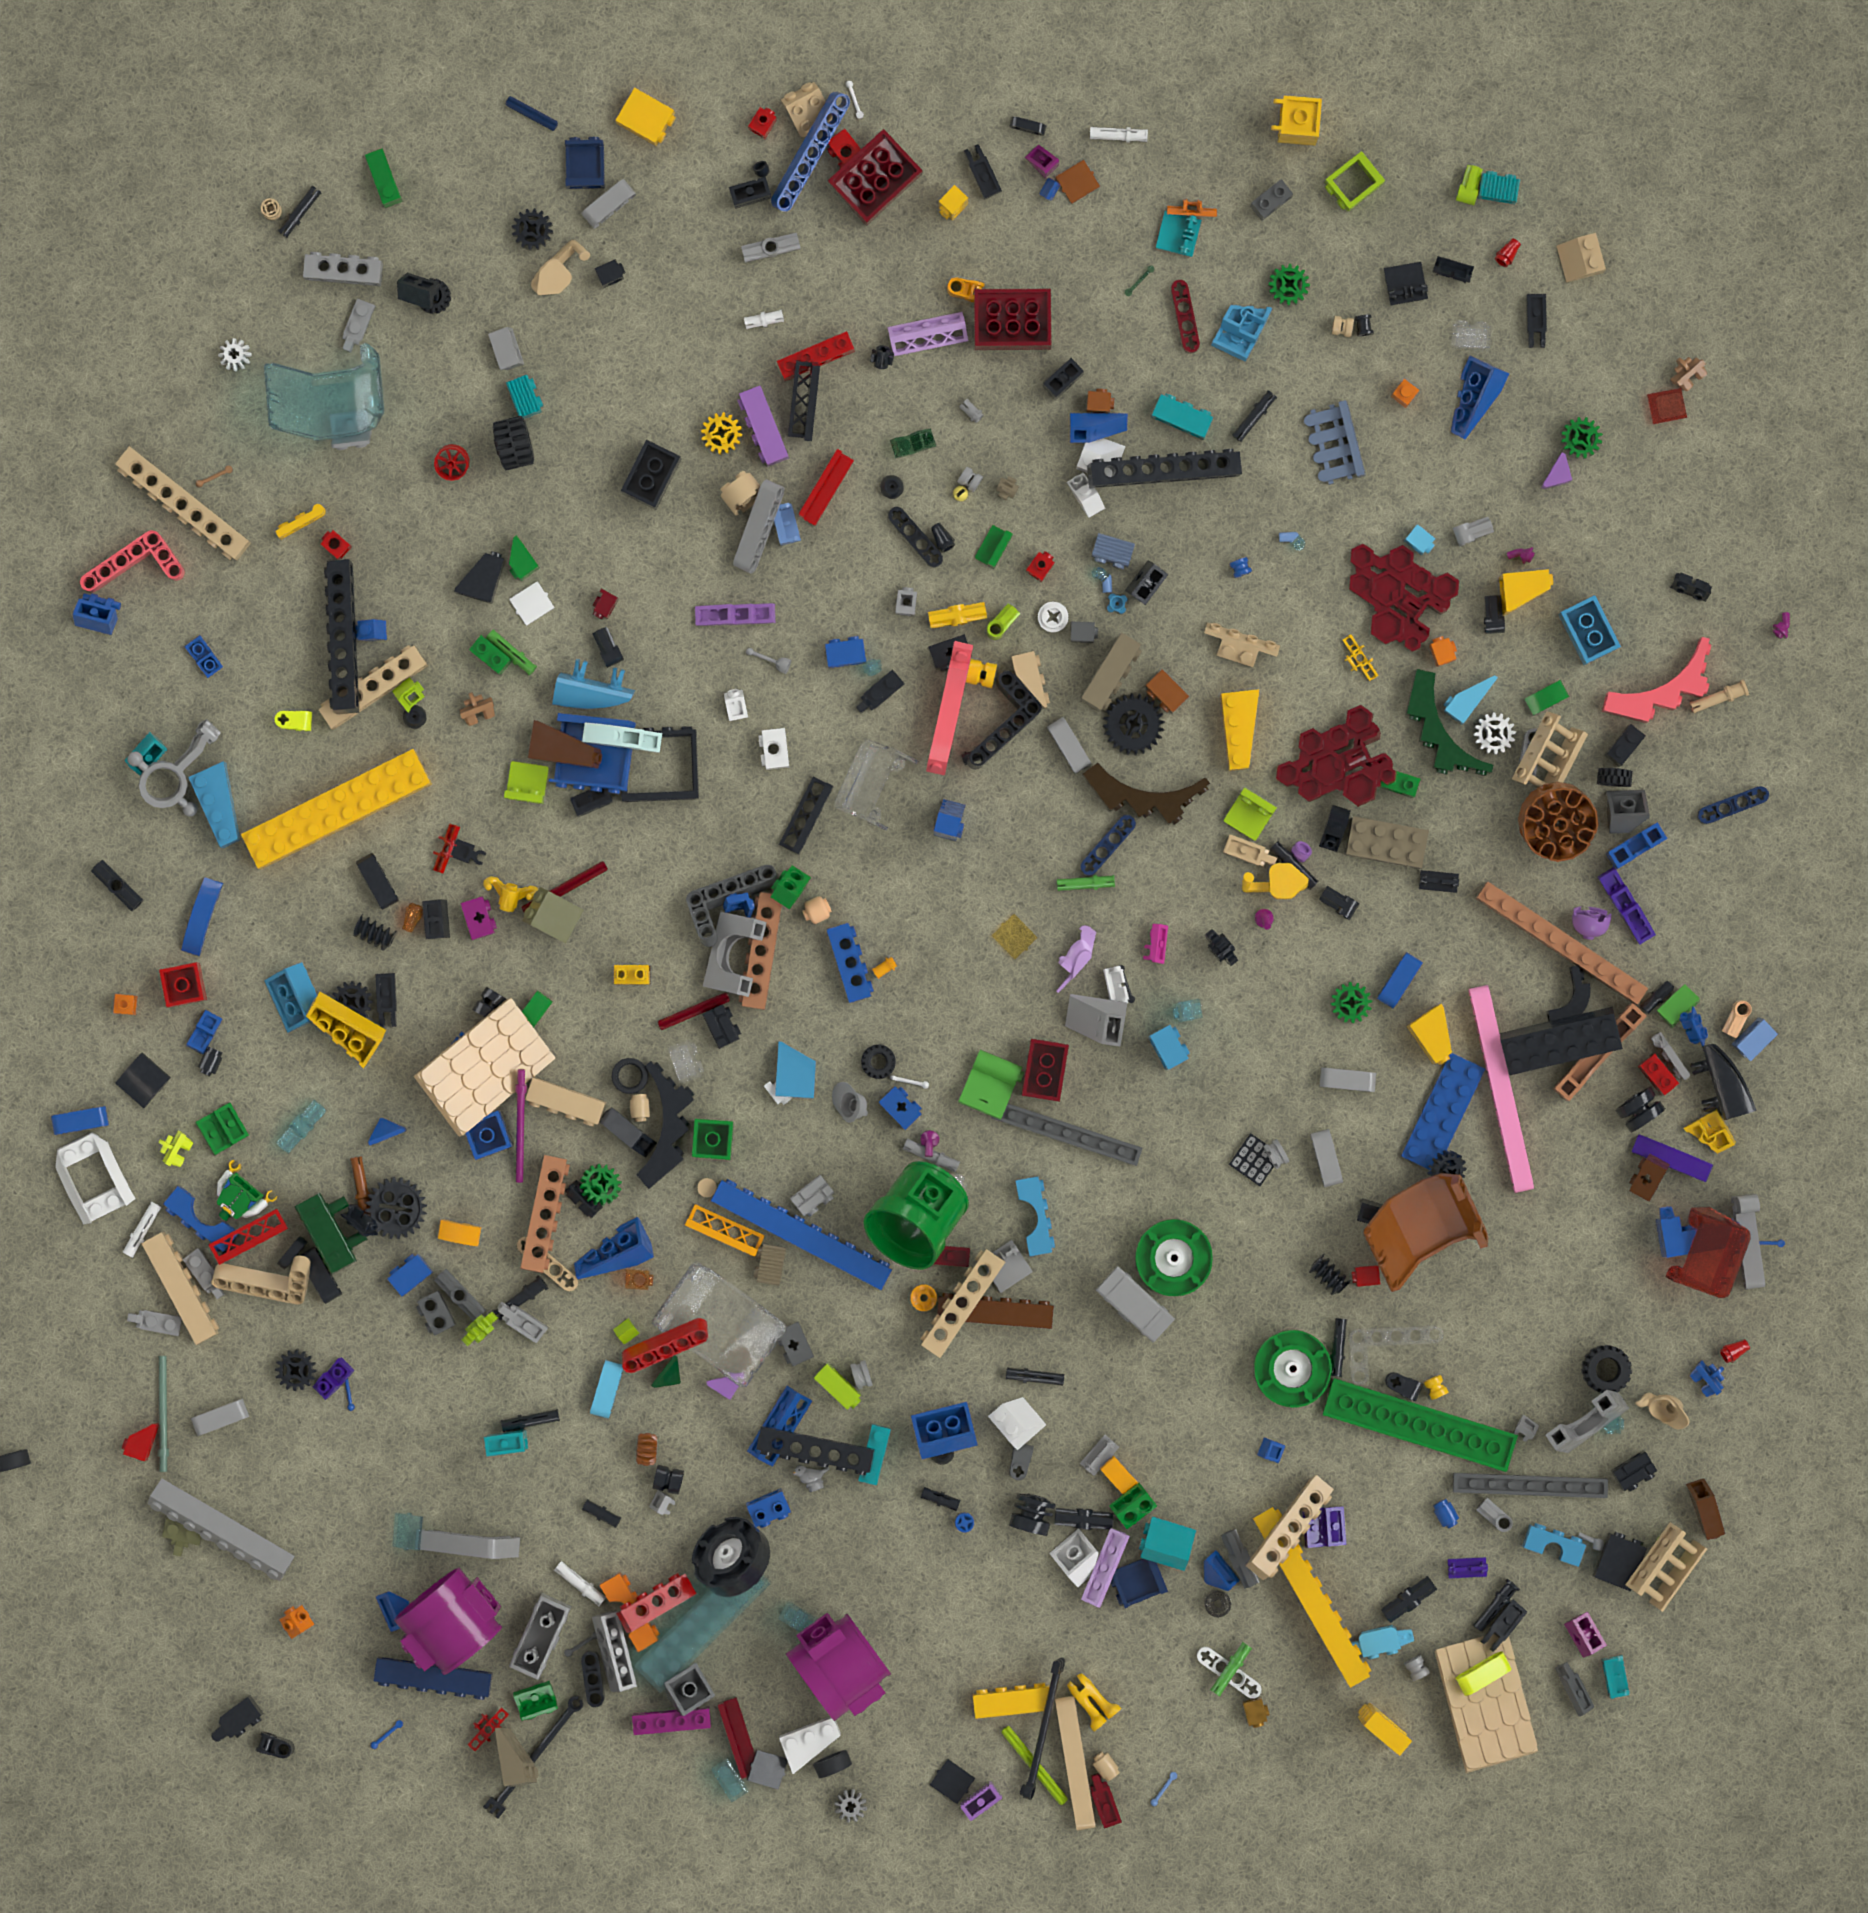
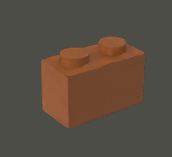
M1163 669L1145 686L1147 688L1145 692L1153 700L1157 698L1161 702L1159 706L1166 713L1169 711L1174 713L1189 698V695Z

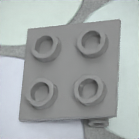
M1012 1240L992 1252L1005 1261V1264L993 1280L1000 1293L1033 1272ZM983 1265L987 1273H989L988 1266Z

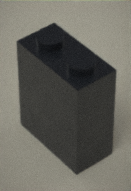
M1615 1531L1614 1535L1608 1534L1592 1576L1631 1592L1632 1589L1625 1584L1643 1561L1647 1548L1643 1546L1644 1542L1634 1538L1631 1542L1625 1539L1626 1535Z

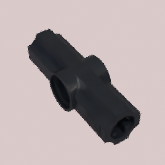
M103 859L91 870L131 912L137 909L144 901ZM119 880L122 884L121 889L115 891L113 884Z
M1056 1508L1054 1525L1074 1526V1528L1089 1530L1092 1528L1110 1530L1113 1527L1114 1513L1096 1512L1091 1509L1083 1510L1082 1508H1076V1510Z
M1426 1576L1412 1587L1406 1588L1404 1593L1400 1592L1396 1596L1397 1598L1385 1605L1381 1611L1388 1621L1392 1623L1404 1613L1410 1612L1422 1603L1421 1601L1435 1592L1437 1588L1431 1579Z

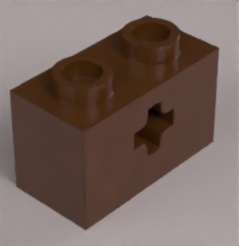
M1649 1154L1646 1159L1642 1158L1638 1165V1168H1640L1638 1175L1634 1173L1629 1182L1632 1185L1629 1191L1650 1202L1670 1164L1652 1154Z

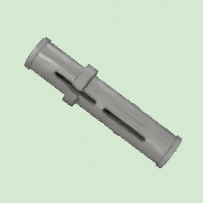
M908 1138L903 1147V1150L953 1172H956L960 1161L946 1156L943 1152L939 1153L934 1150L933 1157H925V1146Z

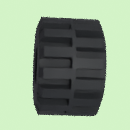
M517 416L493 422L494 444L505 471L534 464V453L524 418Z

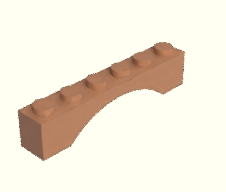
M1630 1003L1616 1018L1621 1042L1647 1017L1633 1003ZM1612 1052L1579 1059L1552 1089L1565 1101H1570Z

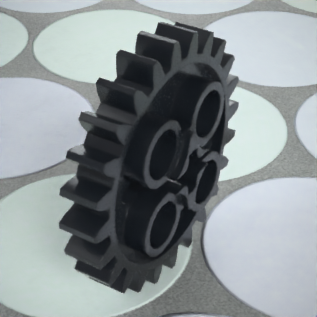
M391 1177V1183L388 1179H384V1185L377 1182L378 1189L371 1188L374 1194H367V1197L371 1200L364 1202V1204L369 1205V1208L364 1211L369 1212V1216L376 1221L377 1228L375 1231L379 1232L382 1230V1237L388 1233V1239H392L394 1234L396 1239H400L401 1234L404 1238H407V1232L414 1234L413 1227L420 1229L418 1221L424 1222L425 1220L421 1218V1215L427 1214L425 1211H422V1208L427 1207V1204H422L421 1202L425 1197H419L422 1190L415 1191L417 1184L409 1186L410 1180H406L403 1183V1177H399L398 1182H396L395 1177ZM386 1192H390L392 1194V1200L390 1202H386L384 1200V1194ZM405 1195H408L411 1198V1202L408 1206L404 1205L402 1202V1199ZM379 1204L397 1205V1207L412 1209V1212H395L394 1209L379 1207ZM384 1210L389 1214L387 1221H383L380 1218V1214ZM401 1214L407 1216V1223L404 1225L399 1221Z

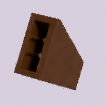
M1702 1478L1686 1484L1700 1527L1706 1539H1717L1725 1535L1715 1495L1706 1480Z

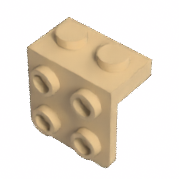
M815 82L806 83L800 90L789 92L781 99L799 135L806 137L826 102L819 87ZM831 113L826 118L827 123L832 120Z

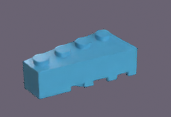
M224 761L188 777L221 848L240 841L227 763Z

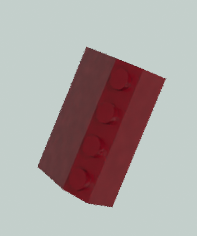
M883 129L837 171L828 182L867 226L922 175L923 170Z
M974 289L975 350H1051V289Z

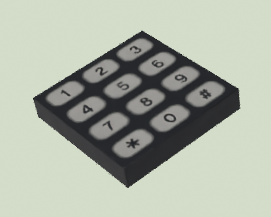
M1251 1133L1228 1164L1258 1186L1262 1185L1274 1168L1263 1148L1266 1143Z

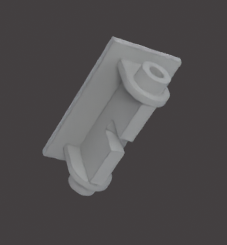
M1104 1435L1080 1464L1095 1476L1100 1467L1110 1459L1119 1446L1108 1436Z

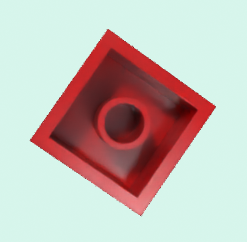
M195 962L159 970L167 1008L207 1001L200 963Z

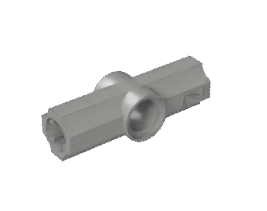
M797 232L741 246L745 263L767 257L772 258L801 249ZM770 243L776 245V249L773 252L766 250V246Z

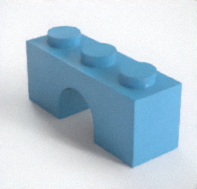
M1535 1523L1534 1526L1529 1525L1522 1545L1523 1548L1543 1554L1547 1544L1551 1542L1558 1543L1561 1548L1559 1560L1579 1567L1586 1545L1582 1543L1583 1539L1571 1536V1539L1564 1537L1563 1532L1553 1529V1532L1545 1530L1546 1526Z

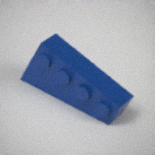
M943 799L934 828V836L956 841L957 837L961 838L964 823H961L966 805Z

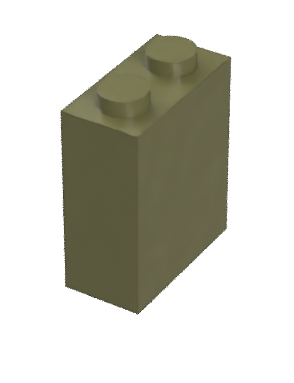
M539 887L533 896L532 903L526 909L522 921L566 944L584 910Z

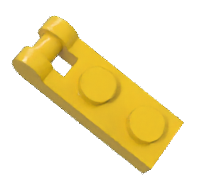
M316 504L311 512L307 514L305 512L300 513L291 523L287 521L279 525V529L275 532L282 540L322 518L326 514V510L322 505Z

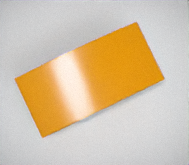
M443 1219L440 1222L438 1239L478 1246L481 1227Z
M1115 1456L1100 1467V1470L1122 1494L1139 1483Z

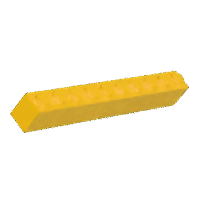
M1272 1507L1253 1518L1264 1539H1266L1280 1520L1282 1514L1279 1509L1274 1510ZM1278 1539V1545L1283 1547V1542ZM1297 1544L1294 1549L1290 1548L1287 1552L1289 1554L1288 1558L1283 1563H1279L1348 1686L1351 1688L1369 1678L1371 1669L1366 1661L1362 1663L1359 1657L1362 1653L1356 1644L1352 1645L1349 1638L1352 1636L1347 1627L1342 1628L1339 1623L1342 1619L1337 1610L1333 1612L1330 1604H1332V1601L1328 1594L1323 1595L1320 1590L1322 1584L1317 1576H1312L1310 1571L1313 1568L1309 1561H1304L1300 1554L1303 1551L1300 1545Z

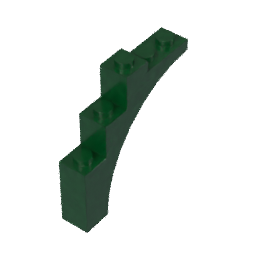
M1416 669L1405 715L1409 716V719L1420 722L1421 719H1424L1419 742H1422V746L1434 748V745L1437 746L1433 769H1437L1436 773L1447 775L1448 772H1453L1454 766H1457V770L1468 772V769L1476 770L1475 774L1482 776L1492 773L1494 765L1480 761L1466 753L1445 731L1435 705L1434 683L1436 673Z

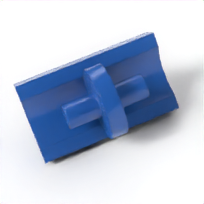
M1701 1360L1690 1374V1377L1696 1383L1702 1378L1707 1382L1701 1388L1706 1397L1713 1394L1718 1395L1724 1388L1720 1383L1725 1379L1721 1374L1724 1370L1722 1366L1716 1368L1713 1363L1707 1366Z

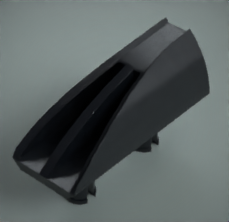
M1716 1044L1702 1046L1705 1060L1690 1064V1067H1700L1693 1071L1692 1074L1696 1075L1709 1071L1717 1095L1716 1097L1701 1101V1104L1711 1103L1710 1106L1703 1110L1707 1112L1720 1108L1724 1120L1757 1111L1741 1073L1727 1054Z

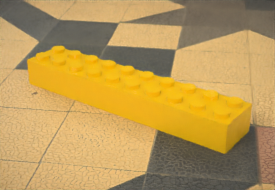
M411 749L242 833L241 836L257 868L261 870L432 785L416 751Z

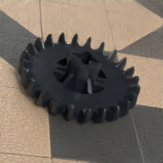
M1131 693L1129 699H1127L1125 694H1123V701L1116 698L1117 705L1110 703L1112 710L1105 711L1109 717H1103V720L1108 723L1102 727L1108 729L1104 735L1111 736L1107 742H1115L1113 748L1120 746L1119 752L1121 753L1126 749L1127 755L1133 750L1136 756L1138 750L1145 754V747L1151 751V743L1156 746L1158 745L1155 738L1162 739L1158 732L1165 731V729L1160 727L1165 721L1159 720L1164 714L1157 713L1160 706L1153 707L1155 700L1148 703V696L1141 700L1140 693L1137 698H1134L1133 693ZM1128 711H1136L1135 715L1131 716L1127 713ZM1138 713H1140L1137 718V724L1139 725V727L1135 726L1134 729H1132L1130 735L1128 736V733L1131 729V724L1129 723V721H1133L1134 719H1136ZM1126 714L1128 717L1126 722L1119 724L1121 717ZM1142 714L1145 715L1147 722H1142ZM1142 725H1148L1147 731L1142 735L1140 732ZM1120 726H1125L1127 729L1125 735L1122 733ZM1138 732L1140 735L1139 738H1131L1133 733Z

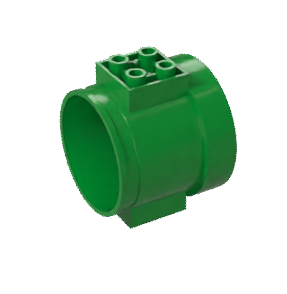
M911 1162L904 1168L885 1196L877 1199L865 1215L863 1221L864 1229L872 1244L890 1260L910 1269H927L935 1263L944 1250L946 1239L969 1207V1199L962 1185L944 1169L928 1162Z

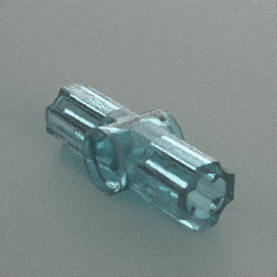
M313 1100L305 1111L291 1122L290 1128L276 1143L289 1154L302 1139L307 1137L308 1132L314 1129V1125L327 1110L319 1102Z

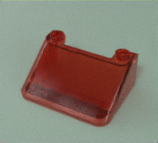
M1692 1207L1688 1222L1697 1229L1685 1264L1683 1268L1678 1265L1671 1266L1665 1277L1673 1282L1714 1297L1726 1298L1732 1290L1751 1240L1750 1231L1711 1207Z

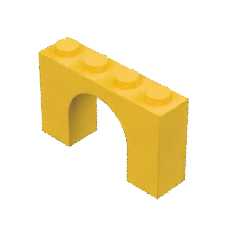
M1364 1704L1359 1709L1358 1718L1361 1723L1399 1756L1412 1742L1405 1731L1373 1704Z

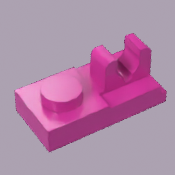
M1152 925L1150 931L1151 945L1144 946V948L1150 949V955L1143 956V959L1164 964L1168 934L1167 925Z

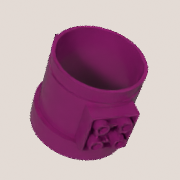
M460 1567L455 1568L435 1582L394 1619L396 1624L405 1633L400 1641L402 1643L401 1647L407 1654L410 1653L413 1656L415 1665L419 1669L422 1668L426 1671L435 1664L443 1675L448 1674L468 1660L502 1629L501 1624L494 1617L499 1612L501 1605L478 1577L470 1581Z
M827 1612L796 1636L800 1643L785 1653L833 1721H836L849 1710L854 1716L862 1713L868 1706L880 1700L886 1694L879 1683L887 1676L889 1677L891 1673L848 1613L840 1620L834 1622Z

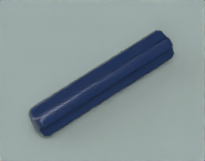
M509 96L505 104L507 107L552 131L557 128L558 122L512 96Z

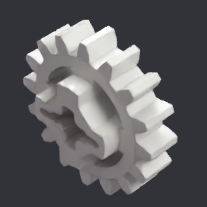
M1492 713L1491 718L1486 714L1485 721L1479 719L1478 721L1481 725L1474 727L1478 732L1473 735L1479 738L1475 743L1482 744L1480 746L1481 750L1487 748V754L1491 750H1493L1494 755L1498 753V750L1503 753L1505 752L1504 747H1511L1509 741H1515L1511 737V735L1516 734V731H1511L1514 724H1508L1509 717L1505 720L1502 719L1503 714L1496 717V714ZM1498 721L1500 723L1498 725H1491L1488 722ZM1504 728L1507 730V738L1503 735ZM1483 729L1486 731V738H1485V739H1483V736H1482V730H1483ZM1497 729V730L1499 731V732L1497 733V735L1499 736V738L1496 737V736H1495L1494 738H1492V737H1491V735H1492L1491 730L1494 731V730ZM1491 742H1498V743L1501 744V745H1500V746H1491L1490 743H1491Z

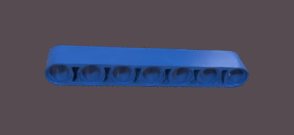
M833 92L827 98L771 198L774 208L788 211L794 205L850 105V99L846 94ZM841 96L842 102L837 106L836 100ZM831 113L832 120L827 123L826 118ZM822 130L823 136L818 139L817 133ZM813 147V154L808 156V149ZM800 164H803L804 169L799 173L798 167ZM794 180L795 185L789 190V183ZM782 197H784L785 203L784 205L780 206L779 201Z

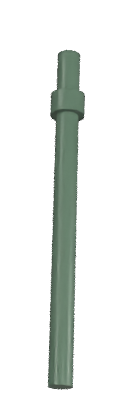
M159 1356V1449H157V1457H159V1472H167V1456H169V1448H167L166 1356Z

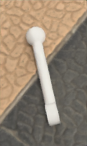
M847 81L846 87L849 88L853 103L855 105L857 111L856 117L858 119L863 118L864 114L862 111H860L858 102L856 100L852 88L853 82Z
M890 1075L892 1080L919 1085L924 1089L929 1087L927 1081L918 1082Z

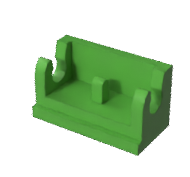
M1684 984L1657 1012L1673 1028L1680 1021L1681 1013H1689L1692 1007H1695L1700 1002V998Z

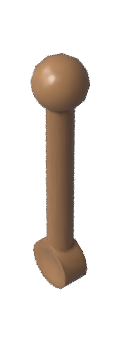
M226 466L225 470L202 481H196V486L200 488L204 483L225 473H232L233 469L231 466Z

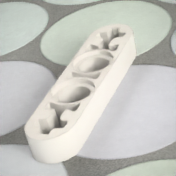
M1201 1647L1197 1652L1198 1661L1218 1676L1222 1672L1216 1670V1664L1220 1661L1225 1662L1226 1665L1229 1663L1228 1660L1209 1647ZM1208 1650L1210 1652L1209 1656L1213 1659L1215 1656L1218 1657L1213 1662L1212 1667L1209 1666L1210 1660H1202V1651L1207 1652ZM1238 1669L1236 1673L1242 1675V1681L1237 1684L1230 1680L1229 1684L1247 1697L1257 1698L1261 1694L1260 1684ZM1246 1678L1249 1679L1247 1684L1250 1686L1257 1685L1256 1694H1249L1250 1690L1246 1686H1244V1689L1240 1688L1245 1683Z

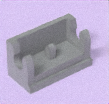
M505 327L488 334L500 370H509L524 365L512 328Z

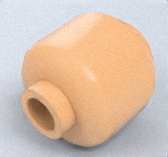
M821 896L806 901L804 904L805 910H802L806 921L811 920L813 924H818L828 919L830 912H832L826 898L823 899Z

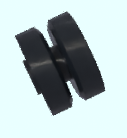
M1651 1087L1634 1094L1615 1110L1620 1118H1627L1633 1114L1625 1124L1631 1133L1649 1123L1666 1109L1661 1101H1655L1648 1105L1656 1096Z

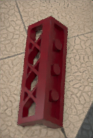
M735 1697L719 1702L718 1708L740 1777L743 1779L749 1774L750 1763L753 1762L755 1752L738 1699Z

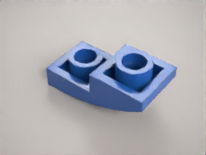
M201 635L185 645V648L207 678L223 667Z

